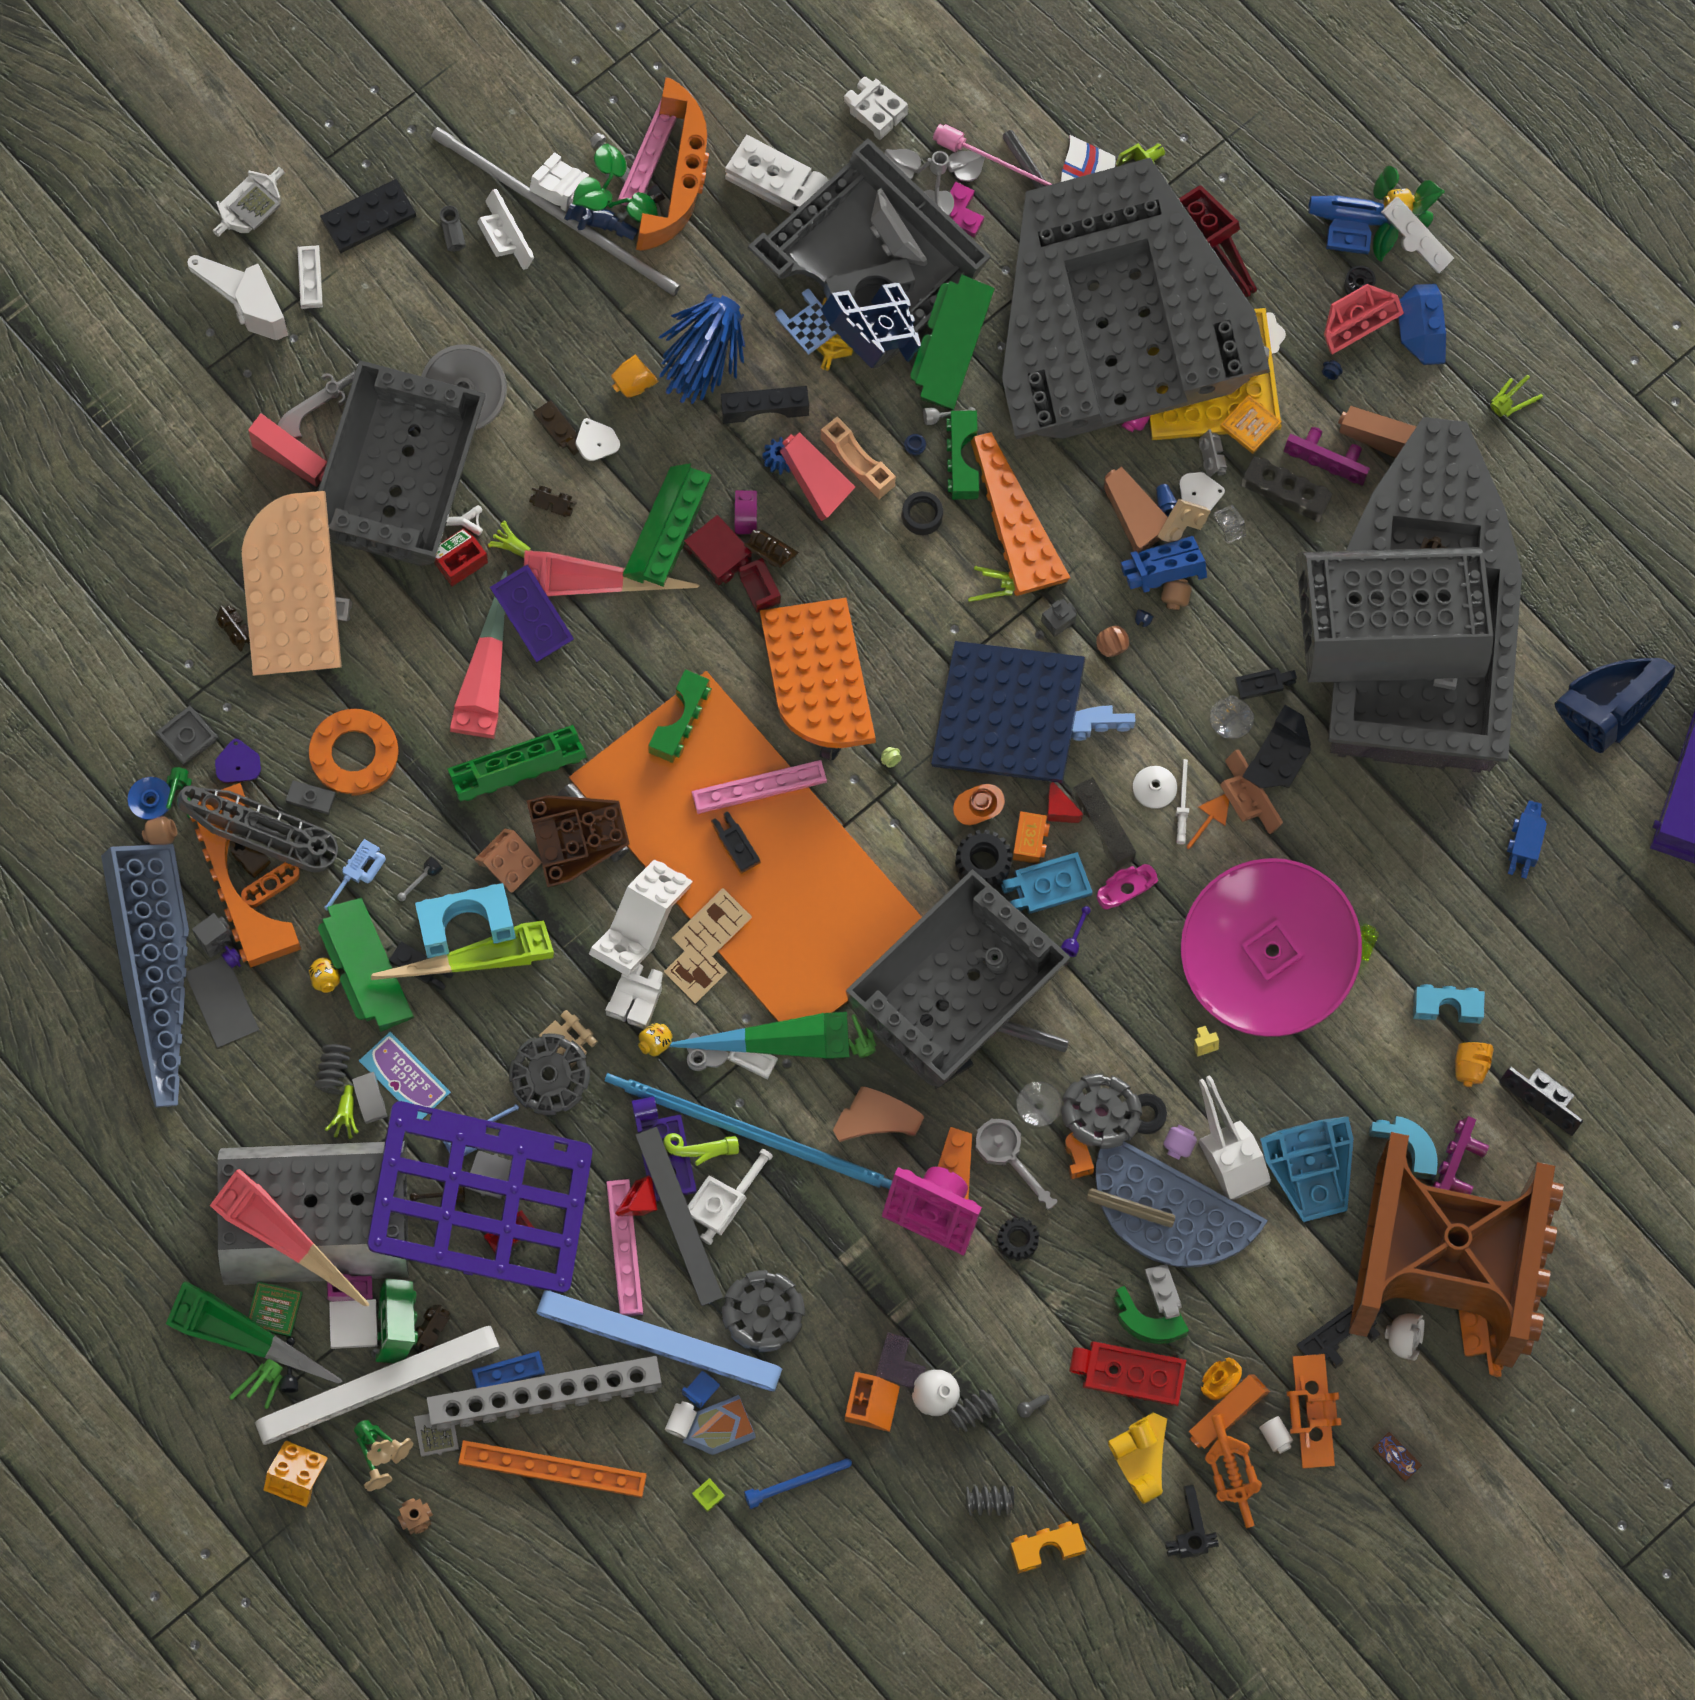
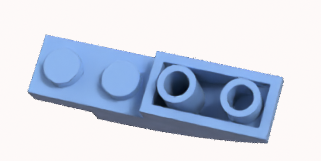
M1112 705L1077 711L1071 738L1075 741L1086 740L1091 735V729H1095L1097 732H1105L1108 729H1117V731L1121 732L1129 731L1130 728H1134L1135 713L1113 714Z

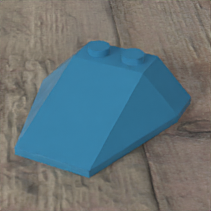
M1349 1117L1318 1120L1279 1130L1260 1138L1265 1162L1303 1222L1347 1211L1354 1140Z

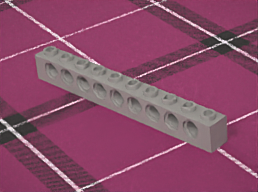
M657 1356L427 1397L432 1429L437 1428V1431H445L451 1429L452 1425L460 1424V1427H468L474 1425V1421L483 1420V1423L496 1421L497 1417L506 1416L507 1419L519 1417L520 1413L538 1414L542 1413L543 1409L551 1407L552 1410H561L566 1408V1405L575 1403V1406H583L589 1404L590 1400L598 1399V1402H605L611 1400L612 1396L617 1395L626 1398L634 1396V1392L644 1391L646 1394L658 1391L657 1388H661L662 1384ZM634 1373H639L643 1376V1380L639 1383H634L630 1380V1377ZM612 1377H616L620 1380V1384L617 1387H611L607 1384V1381ZM593 1381L597 1384V1388L594 1391H587L584 1388L585 1384ZM569 1385L574 1388V1392L567 1396L561 1390L564 1386ZM542 1390H549L551 1392V1397L546 1400L539 1398L538 1395ZM519 1394L528 1396V1401L524 1404L517 1403L515 1399ZM497 1398L505 1400V1405L501 1408L494 1407L492 1403ZM474 1402H479L482 1404V1409L479 1412H472L469 1409L470 1405ZM455 1406L459 1409V1413L453 1417L447 1415L448 1408Z

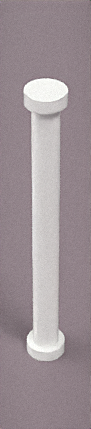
M761 1149L759 1152L760 1156L736 1188V1191L742 1194L746 1192L767 1160L772 1159L773 1155ZM708 1228L705 1234L702 1233L700 1235V1239L706 1244L711 1245L713 1242L712 1238L716 1232Z

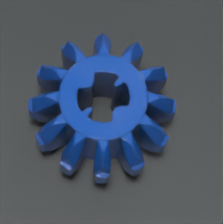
M782 437L779 438V442L772 439L771 445L766 444L764 447L766 452L762 453V458L765 459L764 465L766 467L771 466L770 471L772 473L776 469L779 470L780 475L783 474L784 469L788 473L791 472L780 453V450L784 447Z

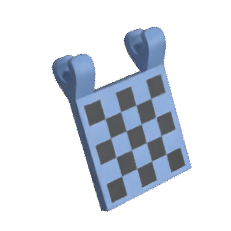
M806 289L802 292V295L809 306L791 319L787 317L782 309H779L774 314L777 317V321L809 355L837 333L829 325L822 313L821 308L823 305L817 300L810 289Z

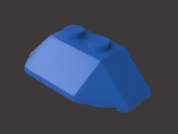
M1436 284L1414 285L1399 299L1404 312L1403 315L1398 317L1401 343L1423 365L1445 364L1446 328L1441 292Z

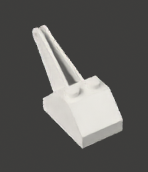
M193 255L188 259V267L192 273L234 304L240 324H245L248 331L274 340L288 336L284 316L259 264L248 267L245 272L197 255Z
M1209 1075L1206 1077L1208 1087L1203 1079L1199 1080V1085L1203 1095L1211 1134L1199 1139V1144L1226 1198L1233 1201L1270 1184L1271 1179L1264 1156L1253 1134L1241 1121L1233 1124L1219 1096L1215 1083ZM1210 1092L1226 1125L1223 1129L1220 1127Z

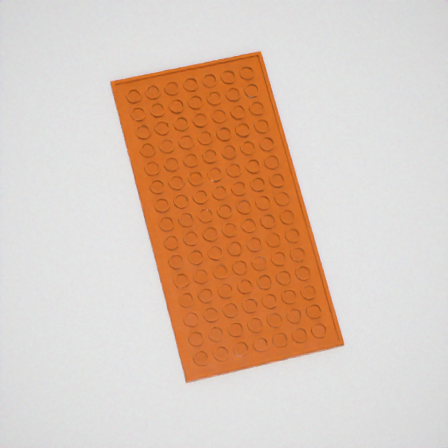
M705 671L700 676L710 680V688H712L707 701L703 700L700 706L703 707L698 720L694 718L691 725L693 726V731L689 738L684 739L682 743L684 745L683 752L679 758H675L673 763L650 754L648 745L657 726L672 725L682 717L685 708L676 694L569 776V780L585 798L619 801L630 843L627 847L644 868L653 860L666 864L670 869L684 874L686 878L693 881L687 892L675 903L689 920L722 888L752 916L717 952L777 1022L821 1013H835L849 1002L846 990L916 924L922 916L809 787L697 814L692 791L790 768L789 764L712 676ZM727 811L735 823L740 826L761 860V863L742 874L711 823V820L716 818L724 831L729 829L730 827L723 816Z

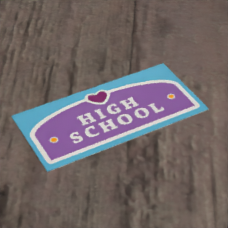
M391 1032L359 1060L370 1073L374 1072L377 1080L398 1101L435 1108L451 1093ZM418 1112L417 1118L423 1119L427 1113Z

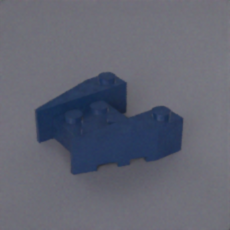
M899 283L882 285L871 300L872 306L859 308L849 291L836 292L830 295L821 308L822 313L834 331L870 368H874L886 350L899 348L905 360L909 362L920 348V339L913 327L915 320L909 311L910 301Z

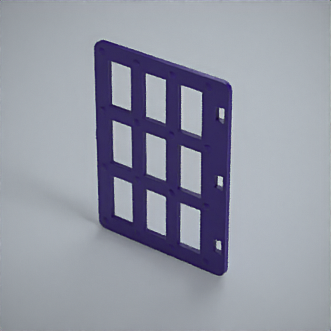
M398 1101L394 1103L390 1111L367 1246L374 1253L461 1271L466 1275L472 1276L475 1274L557 1293H565L570 1289L591 1165L592 1148L589 1144ZM418 1112L431 1114L429 1121L418 1119ZM486 1127L498 1129V1136L485 1134ZM404 1133L451 1143L447 1167L400 1157ZM554 1142L567 1145L566 1151L555 1150ZM465 1147L512 1156L508 1181L461 1171ZM526 1160L572 1170L568 1195L523 1185ZM397 1172L444 1182L440 1207L393 1197ZM463 1186L505 1196L501 1221L455 1211L458 1187ZM519 1200L566 1209L562 1234L516 1224ZM390 1212L437 1222L433 1247L386 1237ZM452 1225L498 1235L495 1259L490 1260L448 1251ZM513 1239L559 1249L555 1274L509 1264Z

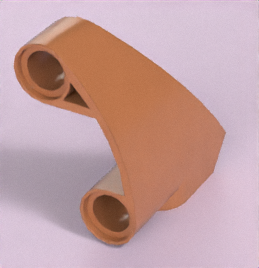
M860 1087L851 1107L843 1110L833 1131L839 1142L862 1135L900 1132L909 1136H915L924 1116L916 1109L890 1095L868 1087Z

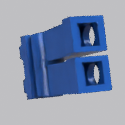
M1193 536L1150 548L1139 554L1137 551L1131 552V559L1121 562L1122 573L1127 577L1130 590L1141 587L1144 593L1149 592L1150 588H1157L1163 583L1195 575H1197L1199 580L1207 578L1205 559Z

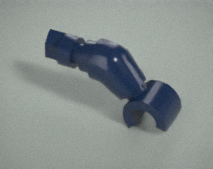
M571 203L564 217L567 221L572 219L579 222L578 230H583L588 225L605 231L607 229L611 232L616 231V235L623 238L626 236L631 240L635 238L639 231L625 221L621 223L620 219L615 216L616 213L605 208L601 211H594Z

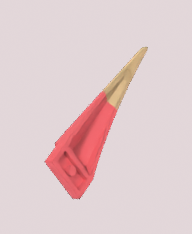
M525 550L524 566L528 564L547 596L698 588L700 586L696 583L667 578L664 587L645 580L644 583H640L623 577L625 568L552 552Z
M240 1169L236 1170L210 1204V1207L226 1221L298 1262L363 1306H369L366 1299L271 1196Z

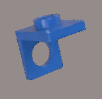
M701 1371L687 1389L685 1387L682 1389V1395L701 1409L720 1387V1384L707 1373Z

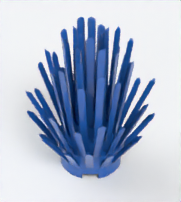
M708 294L703 302L671 315V317H677L676 319L681 321L658 337L662 339L670 333L671 335L666 338V341L671 340L694 322L663 354L665 359L661 364H665L669 359L670 361L659 375L660 378L663 377L676 360L667 374L666 380H670L671 377L673 379L666 389V394H670L673 389L677 388L676 393L680 394L681 391L684 393L680 399L681 403L695 391L691 399V404H693L699 390L702 391L700 400H703L712 376L711 392H714L716 381L717 386L721 385L729 339V374L732 373L734 357V377L737 379V341L740 361L744 363L742 346L745 347L741 326L744 314L741 315L739 311L740 306L726 296L722 295L721 298L712 297L713 294Z

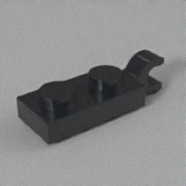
M1274 668L1235 677V683L1240 700L1283 691V684H1295L1297 676L1295 670L1280 674L1279 669Z

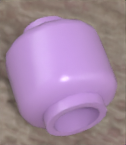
M1179 1124L1177 1127H1171L1163 1143L1164 1147L1168 1149L1167 1154L1178 1160L1181 1156L1189 1157L1197 1142V1138L1194 1136L1195 1132Z

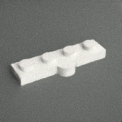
M1395 197L1381 212L1402 234V248L1410 252L1417 250L1436 273H1440L1454 259L1399 197Z

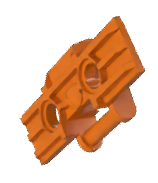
M1325 1354L1292 1356L1295 1391H1288L1286 1393L1290 1400L1292 1423L1290 1434L1299 1433L1302 1468L1335 1466L1331 1426H1340L1342 1424L1341 1418H1337L1336 1400H1339V1392L1328 1393ZM1309 1381L1315 1382L1318 1386V1390L1314 1395L1305 1390V1385ZM1299 1396H1305L1307 1428H1301ZM1313 1428H1318L1322 1432V1437L1319 1441H1313L1309 1437V1432Z

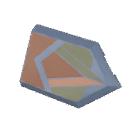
M734 1396L697 1411L683 1443L703 1450L708 1454L715 1455L755 1439L754 1430L740 1396Z

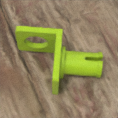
M1138 143L1120 153L1115 165L1117 167L1121 166L1131 159L1140 161L1151 158L1154 162L1165 155V150L1163 147L1158 149L1161 147V144L1158 143L1145 151Z

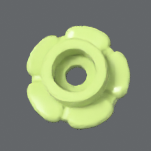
M892 747L886 748L881 754L882 764L889 768L897 765L902 758L899 754L900 750Z

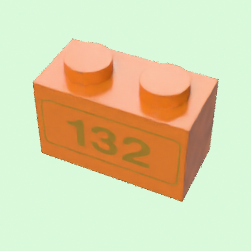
M1020 811L1012 860L1039 864L1040 857H1045L1046 844H1042L1043 836L1048 837L1050 824L1046 823V815Z

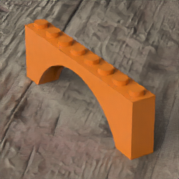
M240 783L222 789L245 797ZM222 797L232 802H235V800L230 799L228 797ZM238 802V804L249 808L248 805ZM206 805L207 809L215 810L211 805ZM197 822L199 828L195 829L199 842L204 841L206 848L202 849L206 862H212L213 868L209 870L213 881H219L221 888L217 889L221 902L226 901L228 908L224 909L228 922H234L235 928L232 929L235 941H240L243 948L239 952L243 962L248 961L251 968L301 950L292 923L274 920L258 913L244 902L236 892L230 881L227 866L230 840L211 833ZM212 824L213 826H215L216 828H219V829H221V830H224V829H225V828H222V827L217 826V825H215V824Z

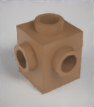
M415 1498L402 1504L403 1507L399 1509L401 1516L397 1517L402 1529L408 1528L410 1535L413 1533L419 1534L427 1530L428 1526L431 1525L429 1517L433 1516L428 1504H422L420 1499L415 1501ZM416 1511L419 1512L416 1518L410 1517V1514Z

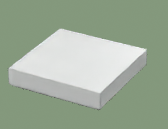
M709 1175L688 1204V1208L693 1220L722 1235L747 1198L742 1193Z
M376 1299L366 1300L369 1306H363L356 1300L329 1302L331 1349L378 1346Z

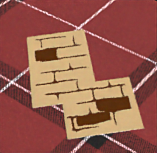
M724 888L672 937L684 952L664 972L695 1004L727 973L712 956L752 918Z

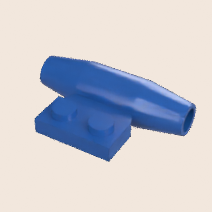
M1338 195L1311 196L1309 200V214L1333 221L1328 228L1326 249L1368 255L1372 233L1369 226L1382 225L1384 223L1391 224L1381 213L1384 210V204L1372 200Z

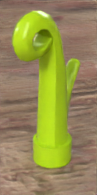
M676 1133L668 1134L663 1140L665 1149L673 1155L700 1157L695 1161L696 1166L719 1155L739 1153V1144L736 1136L692 1146H684L682 1137ZM671 1141H676L678 1145H673Z

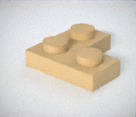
M1178 499L1158 537L1170 543L1179 540L1187 526L1201 530L1211 511L1204 506Z

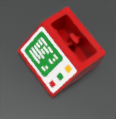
M461 529L440 543L434 564L453 587L486 565L488 559L487 553L475 537L465 529Z

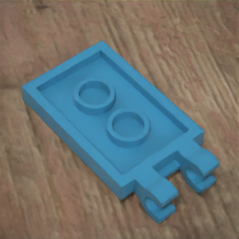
M1078 852L1016 870L1014 872L1015 878L1002 881L1003 884L1001 885L1004 894L1015 889L1017 890L1020 899L1012 900L1010 903L1019 911L1027 908L1029 914L1088 897L1093 893Z

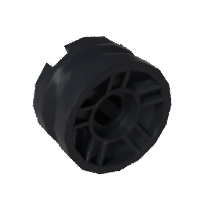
M1366 266L1351 268L1344 282V289L1347 295L1366 284L1375 286L1376 277L1374 272Z

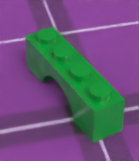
M951 411L950 419H946V432H950L951 439H947V452H951V459H947V472H951L952 479H948V492H952V500L978 499L979 471L969 467L961 456L964 446L971 442L974 436H977V411Z
M685 669L676 687V696L684 705V713L672 725L657 726L648 745L650 754L671 763L674 762L676 757L679 758L684 749L682 743L685 738L690 737L693 731V726L691 725L694 718L698 720L703 709L700 706L703 700L707 701L712 688H710L709 679Z

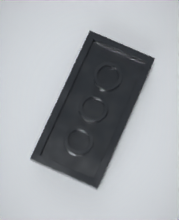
M394 179L320 215V218L341 254L416 217V212L397 179Z

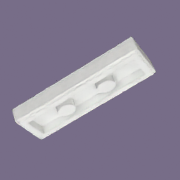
M319 245L297 247L301 309L323 307Z

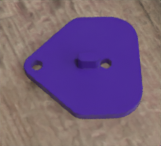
M233 739L215 760L217 778L223 783L255 780L261 773L258 753L239 739Z

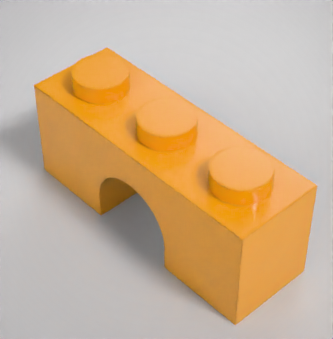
M1066 1522L1058 1525L1059 1529L1053 1531L1046 1528L1037 1531L1036 1536L1028 1538L1027 1535H1022L1014 1538V1542L1010 1544V1549L1018 1574L1041 1567L1042 1562L1039 1551L1047 1545L1056 1547L1061 1553L1062 1560L1085 1554L1086 1546L1079 1524L1072 1525V1522Z

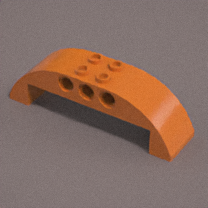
M665 78L659 115L675 116L676 118L684 119L668 217L642 213L636 250L639 251L652 249L666 243L684 228L693 213L698 193L702 194L709 153L705 152L707 129L703 112L689 91L671 78Z

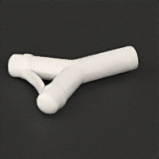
M477 505L461 517H448L446 526L462 525L479 536L483 531L478 521L482 508ZM476 517L477 525L470 522V520Z

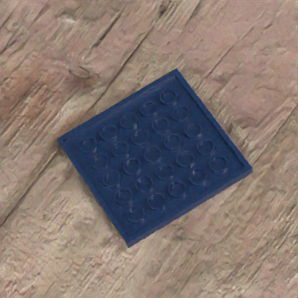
M955 641L933 752L932 767L1063 783L1085 666V657Z

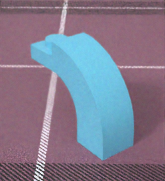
M1398 1116L1395 1117L1393 1124L1386 1120L1372 1122L1369 1136L1388 1139L1391 1132L1409 1135L1407 1149L1412 1157L1411 1173L1415 1178L1434 1180L1437 1175V1153L1431 1138L1423 1128L1409 1119Z

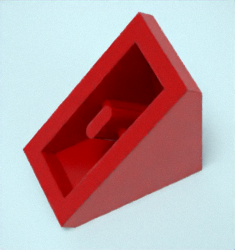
M1052 782L1049 785L1047 821L1079 823L1082 820L1083 813Z
M649 1175L634 1182L615 1213L617 1216H643L657 1210L653 1182Z

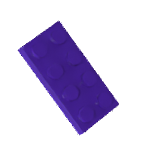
M528 564L490 587L536 663L574 640Z

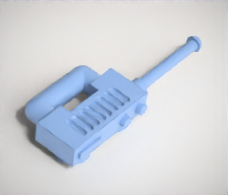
M365 839L361 842L351 860L347 861V866L343 867L344 880L328 904L324 906L326 911H328V906H332L350 879L357 883L360 880L365 883H370L386 860L385 856L379 853V847ZM368 860H375L367 873L362 870Z

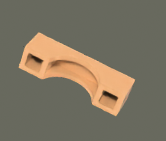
M838 416L821 429V440L878 499H881L895 487L896 476L881 461H875L861 448L852 431Z

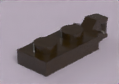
M551 400L533 412L535 418L558 447L562 449L567 447L573 456L579 453L575 444L577 438L576 431Z

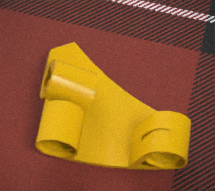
M1154 1412L1130 1425L1129 1430L1108 1441L1115 1460L1142 1504L1162 1495L1163 1492L1162 1454L1167 1418Z

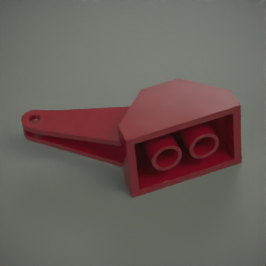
M1201 185L1179 198L1245 297L1248 298L1251 296V293L1257 292V288L1231 237L1240 230L1239 221ZM1219 243L1221 244V246H1222V248L1224 249V251H1225V253L1227 254V256L1224 254V252L1222 251V249L1219 247V245H1218Z

